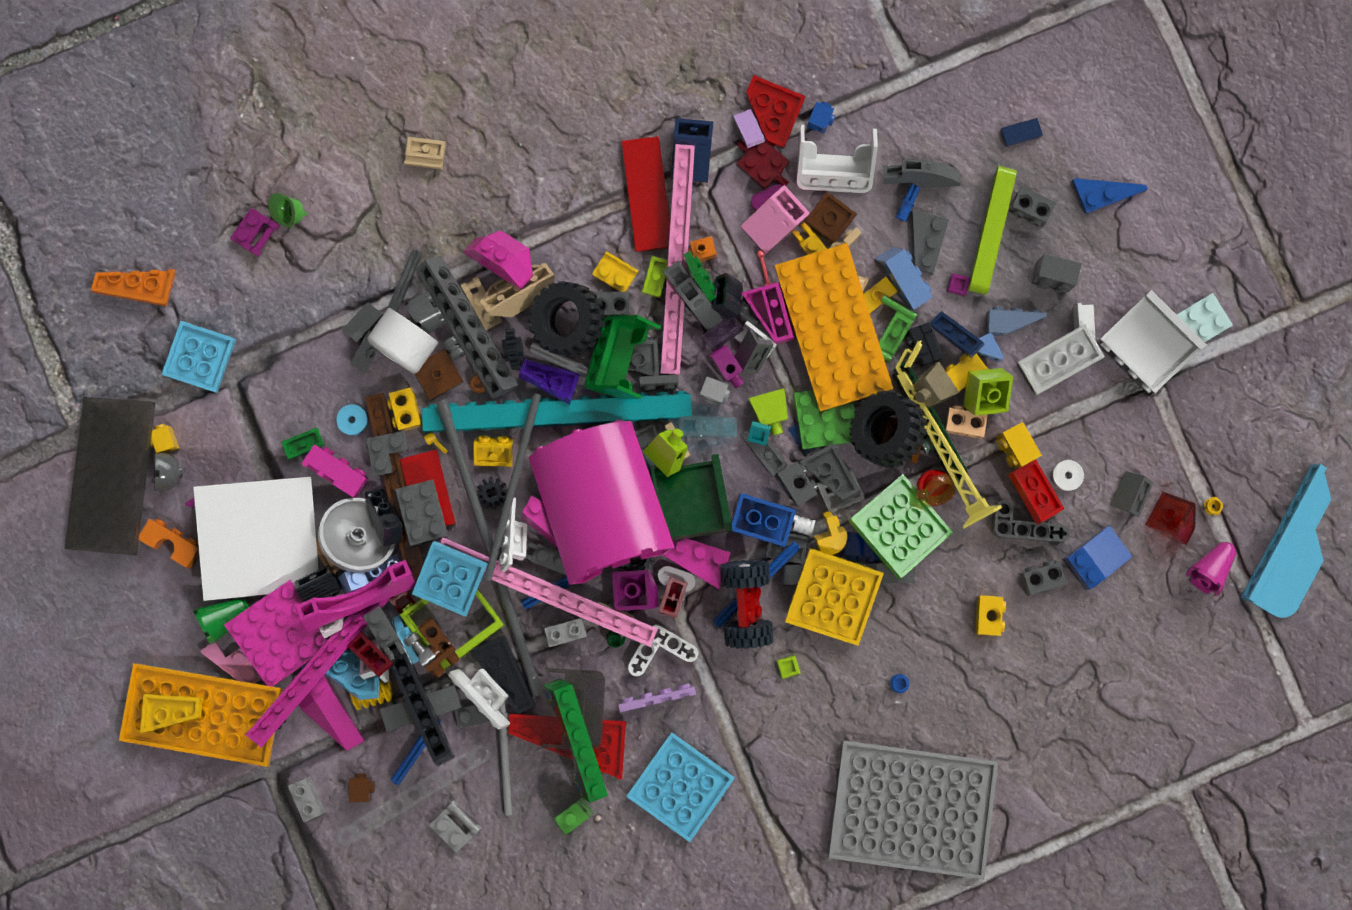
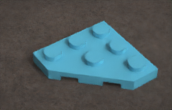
M345 650L325 673V675L359 700L379 698L380 677L375 675L363 680L360 676V659L351 650Z

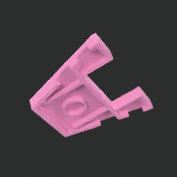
M216 641L200 651L237 681L256 684L262 680L240 648L226 656Z

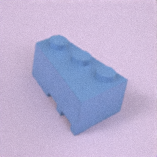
M892 247L875 258L877 264L882 263L887 271L885 273L886 277L891 278L898 290L897 293L909 309L915 310L933 298L930 294L932 290L928 283L923 282L920 277L922 273L917 266L913 265L911 261L913 258L909 251Z

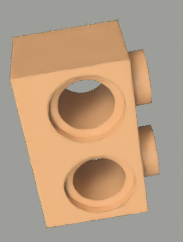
M953 406L947 410L944 428L949 434L982 439L985 434L988 415L975 416L970 411H965L964 407ZM953 415L960 417L961 423L959 425L952 422ZM971 419L979 421V428L972 427Z

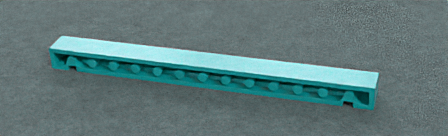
M677 391L675 395H668L667 392H658L656 396H649L648 393H639L642 395L641 399L610 398V395H601L599 399H591V396H582L580 400H571L570 405L562 400L553 401V398L541 399L542 402H539L533 427L607 424L619 419L631 422L692 419L691 394H687V391ZM532 399L522 400V403L506 400L503 401V404H496L495 401H486L484 405H477L476 402H467L465 406H457V403L448 404L456 432L525 428ZM429 404L427 408H422L424 433L446 432L436 404Z

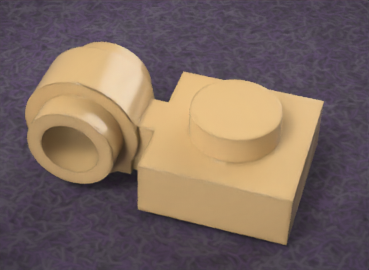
M857 227L853 231L850 229L844 234L842 243L835 242L830 248L848 243L850 247L861 236L862 232Z

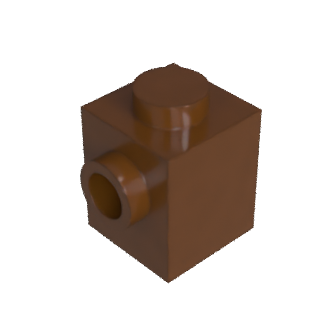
M366 773L354 774V777L349 778V802L371 801L372 793L375 792V782L372 781V777H366Z

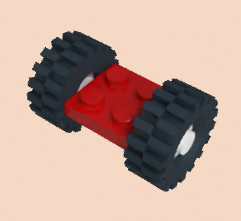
M741 560L723 563L720 565L721 586L736 589L738 620L724 624L725 645L727 647L730 646V648L748 649L772 644V621L760 618L762 616V607L759 601L761 596L760 587L770 582L769 562Z

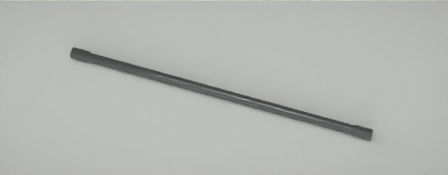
M447 399L436 402V405L444 423L486 554L490 557L493 547L492 538L452 420ZM496 582L527 676L532 697L541 695L543 691L536 675L508 587Z

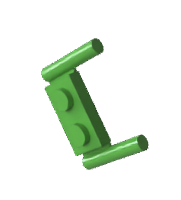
M884 295L880 302L897 311L879 341L884 360L890 363L917 313Z

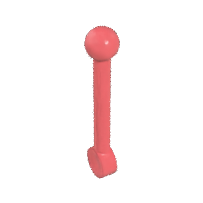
M758 251V252H757V257L760 258V262H761V266H762V270H763V274H764V278H765V282H766V283H765V286H766V285H770V284H772V283L769 282V278H768V274H767V270H766V266H765V262H764V258H763V257H764V252H763V251Z

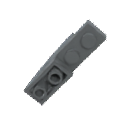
M902 159V165L883 166L884 184L922 182V188L960 186V171L934 161Z
M679 260L663 271L707 331H710L723 321L718 312L713 310L712 304Z

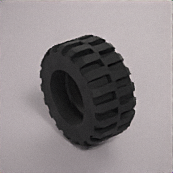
M566 281L551 283L548 285V288L544 287L541 289V295H536L533 299L535 303L534 306H530L529 311H532L531 316H528V322L532 324L529 329L531 333L535 334L533 338L536 343H541L540 347L548 350L550 353L565 356H577L581 352L589 351V346L594 347L597 343L596 338H601L603 333L600 331L601 327L605 326V321H602L605 311L600 309L603 304L601 300L596 299L597 295L586 286ZM572 301L578 309L579 321L574 332L567 337H563L556 329L555 315L563 303Z
M879 391L877 395L873 393L868 396L867 401L864 399L860 403L861 406L859 409L856 408L854 412L855 417L851 419L850 423L852 424L850 435L853 436L851 443L855 446L854 450L862 458L886 468L899 467L903 465V462L908 463L912 460V456L917 455L919 452L918 448L920 445H923V436H926L927 431L924 428L926 426V418L923 417L924 413L918 407V404L894 391ZM896 414L898 426L894 436L888 442L880 445L878 433L882 423L888 417Z

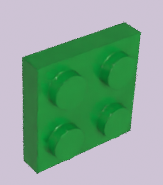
M691 251L683 254L693 278L709 302L716 298L713 292L716 288L713 282L709 280L711 277L706 268L703 269L701 267L703 265L699 257H694Z

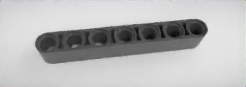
M860 564L882 571L884 574L881 583H915V567L898 580L885 564ZM783 565L782 585H797L803 565Z

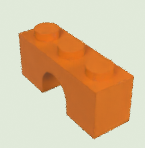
M156 518V520L149 519L137 539L154 549H159L164 541L171 540L174 544V552L170 559L186 568L192 569L199 557L198 541L191 537L189 539L182 536L183 532L176 528L169 529L166 527L167 523L159 518Z

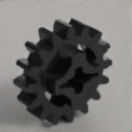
M514 328L505 329L506 339H502L505 362L510 361L511 370L521 369L520 360L524 359L521 336L516 337Z

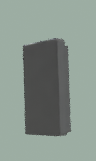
M367 302L347 323L343 331L360 345L367 331L371 332L383 314Z
M749 329L734 355L743 370L742 372L759 373L773 347V343L771 340L758 339L754 331Z
M1126 471L1111 505L1139 518L1153 482L1145 476Z

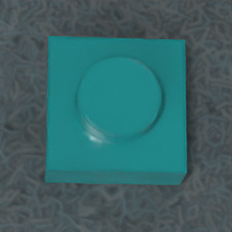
M753 421L747 441L766 446L771 426Z

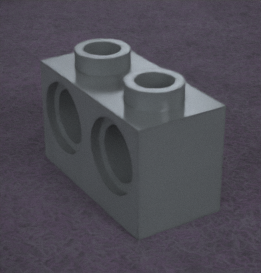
M1022 186L1009 211L1013 212L1012 214L1017 218H1026L1030 220L1032 225L1043 227L1047 223L1056 202ZM1019 201H1025L1027 208H1022L1019 205ZM1036 209H1042L1044 216H1039L1036 213Z
M629 292L595 293L597 295L596 299L601 300L606 305L604 310L605 316L602 317V321L608 316L630 315ZM621 302L625 305V308L622 311H617L614 308L615 304Z
M1054 560L1043 562V567L1037 569L1035 565L1024 568L1025 572L1021 573L1020 576L1027 596L1066 585L1067 581L1061 562L1054 563ZM1050 569L1056 571L1055 579L1049 578L1048 571ZM1033 574L1038 578L1036 585L1030 583V576Z

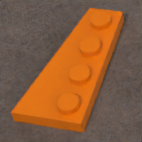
M176 270L131 271L129 273L98 272L95 273L91 291L96 294L167 307Z

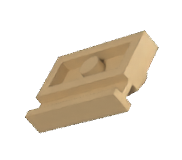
M408 137L404 164L443 170L446 141Z

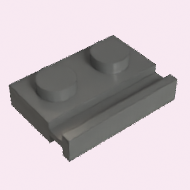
M678 375L639 377L640 388H644V391L656 390L655 387H663V390L675 389V386H678Z
M789 533L786 547L768 542L765 557L775 559L794 541L800 546V550L787 562L804 565L809 537Z

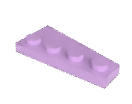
M688 683L679 685V690L675 691L667 688L659 690L660 694L654 696L650 692L640 695L641 699L633 700V697L622 699V703L618 704L619 710L623 712L662 703L667 700L680 699L688 695L693 696L696 695L695 687H690Z

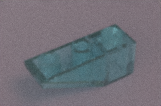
M679 417L680 430L684 434L682 438L737 437V418Z

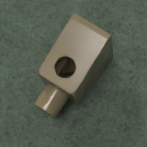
M940 362L925 370L914 383V388L917 391L915 394L916 400L920 403L924 402L927 407L944 402L959 393Z

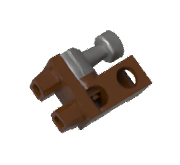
M430 617L417 628L429 642L428 646L424 647L418 641L419 635L416 631L407 636L403 642L406 646L414 648L420 663L428 673L431 672L439 678L445 672L440 665L443 660L446 659L453 666L460 659L455 652L454 646Z

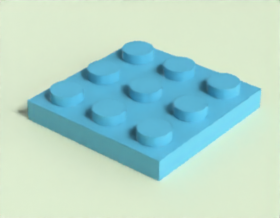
M180 321L161 375L218 393L236 339Z
M433 541L412 594L466 617L488 563Z

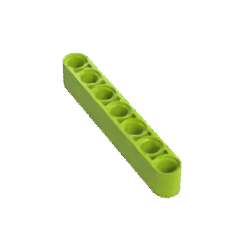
M998 166L996 169L968 291L984 295L988 294L1017 170Z

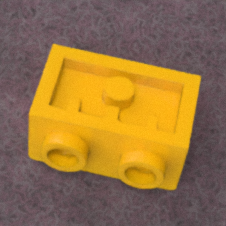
M482 435L476 437L474 441V466L512 467L514 439L508 436L490 438V436Z

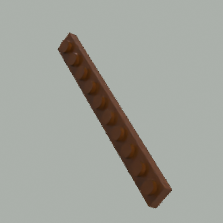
M380 393L365 397L374 437L394 433L385 394ZM394 453L390 454L393 473L383 475L388 499L403 525L402 543H399L402 559L407 561L415 582H417L424 561L420 545L410 547L395 490L406 487L399 454Z

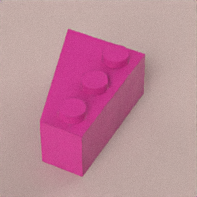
M314 445L301 464L353 498H357L369 480L364 477L366 473L359 468L352 469L349 467L350 462L342 457L340 459L333 456L335 452L329 448L324 447L322 449Z

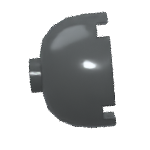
M154 453V491H168L177 485L179 478L183 477V467L179 466L177 459L170 454Z

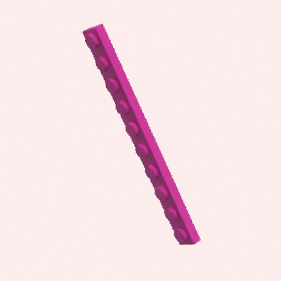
M390 598L350 614L343 622L342 629L334 633L248 731L246 736L262 747L348 648L347 645L368 625L363 616L378 606L382 608Z

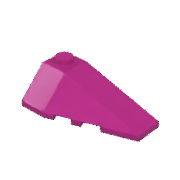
M324 675L299 703V706L304 713L348 751L362 743L364 739L330 678Z

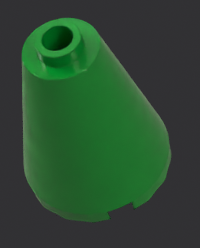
M240 598L198 608L193 610L209 644L212 645L228 632L224 624L248 609L249 605L246 600L242 601Z

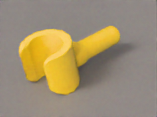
M428 433L424 436L428 445L434 442L444 454L448 452L438 441L434 433Z

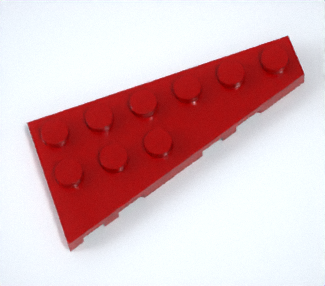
M509 715L508 734L572 759L566 736L556 716ZM583 718L600 771L622 780L626 721Z

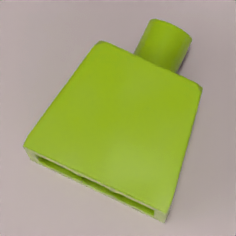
M784 388L749 398V404L758 423L771 426L772 436L782 434L781 423L788 420Z
M677 428L673 429V431L669 429L658 434L643 451L667 477L680 471L688 450L687 445L681 440L684 434Z

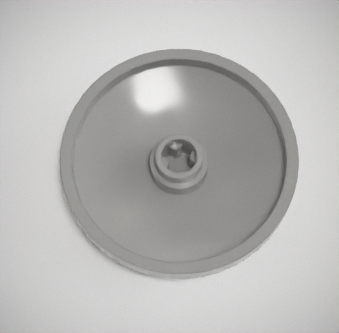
M347 498L336 502L325 512L318 528L319 545L324 555L335 566L349 572L363 573L377 569L389 559L396 545L382 546L376 534L367 501L364 498Z

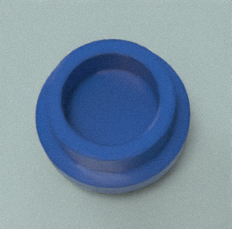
M896 674L890 680V687L896 693H904L909 688V679L903 674Z

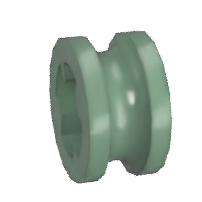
M927 435L924 436V443L921 449L925 454H928L929 450L934 451L935 448Z

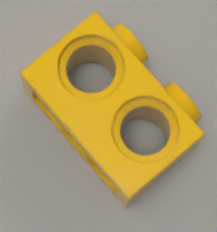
M410 387L389 393L390 399H387L389 409L394 412L395 417H392L394 428H398L401 432L422 427L414 390ZM406 397V403L403 406H398V398ZM405 415L411 416V421L408 424L402 423V418Z

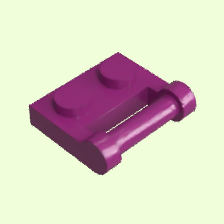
M250 208L230 239L259 257L262 253L260 251L275 230L277 231L280 226L255 209ZM265 224L268 225L254 247L251 246Z

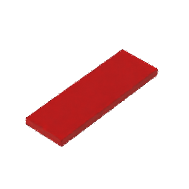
M659 136L623 140L622 148L635 251L644 252L668 249L670 218Z

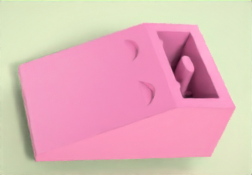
M784 185L740 227L767 254L804 221L810 213Z

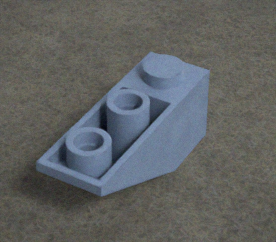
M992 307L987 312L986 335L990 332L993 336L1009 335L1047 317V313H1042V310L1038 309L1023 312L1021 308H1012L1011 311H1007L1003 307Z

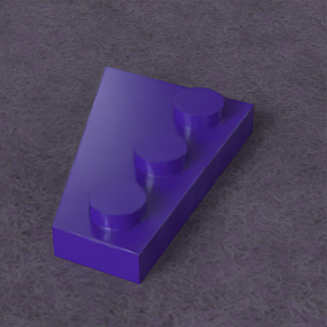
M524 359L519 374L521 379L569 405L580 376L576 372Z

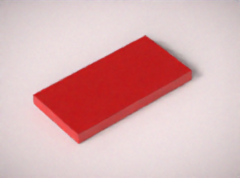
M438 450L401 458L400 462L406 486L434 480L445 525L456 524Z

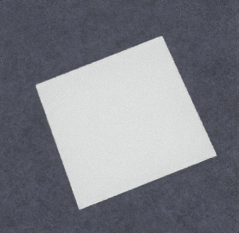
M311 477L194 487L204 601L270 594L289 580L295 586L296 580L319 570Z

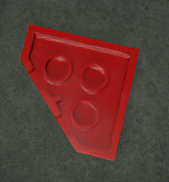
M753 75L746 92L748 100L765 140L772 145L784 149L806 96Z

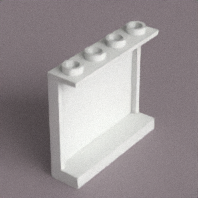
M1152 290L1100 339L1102 341L1100 345L1107 352L1111 350L1116 355L1114 359L1121 366L1125 364L1129 368L1127 372L1135 380L1139 378L1143 382L1141 386L1148 393L1151 391L1156 393L1207 345Z

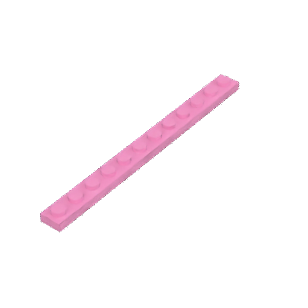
M676 144L667 268L679 260L687 271V262L683 254L688 252L695 146ZM666 278L660 373L680 375L685 301L668 278Z
M442 538L440 542L445 546L486 563L489 561L490 557L446 538ZM497 560L492 580L651 647L658 628L512 566L505 572L500 571L501 564Z

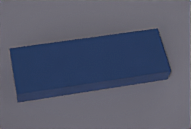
M942 311L930 322L935 332L970 358L984 346L982 340Z

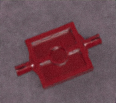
M742 140L737 144V147L744 152V156L736 166L763 190L775 181L782 186L789 184V181L781 174L790 161L766 140L750 148H747Z

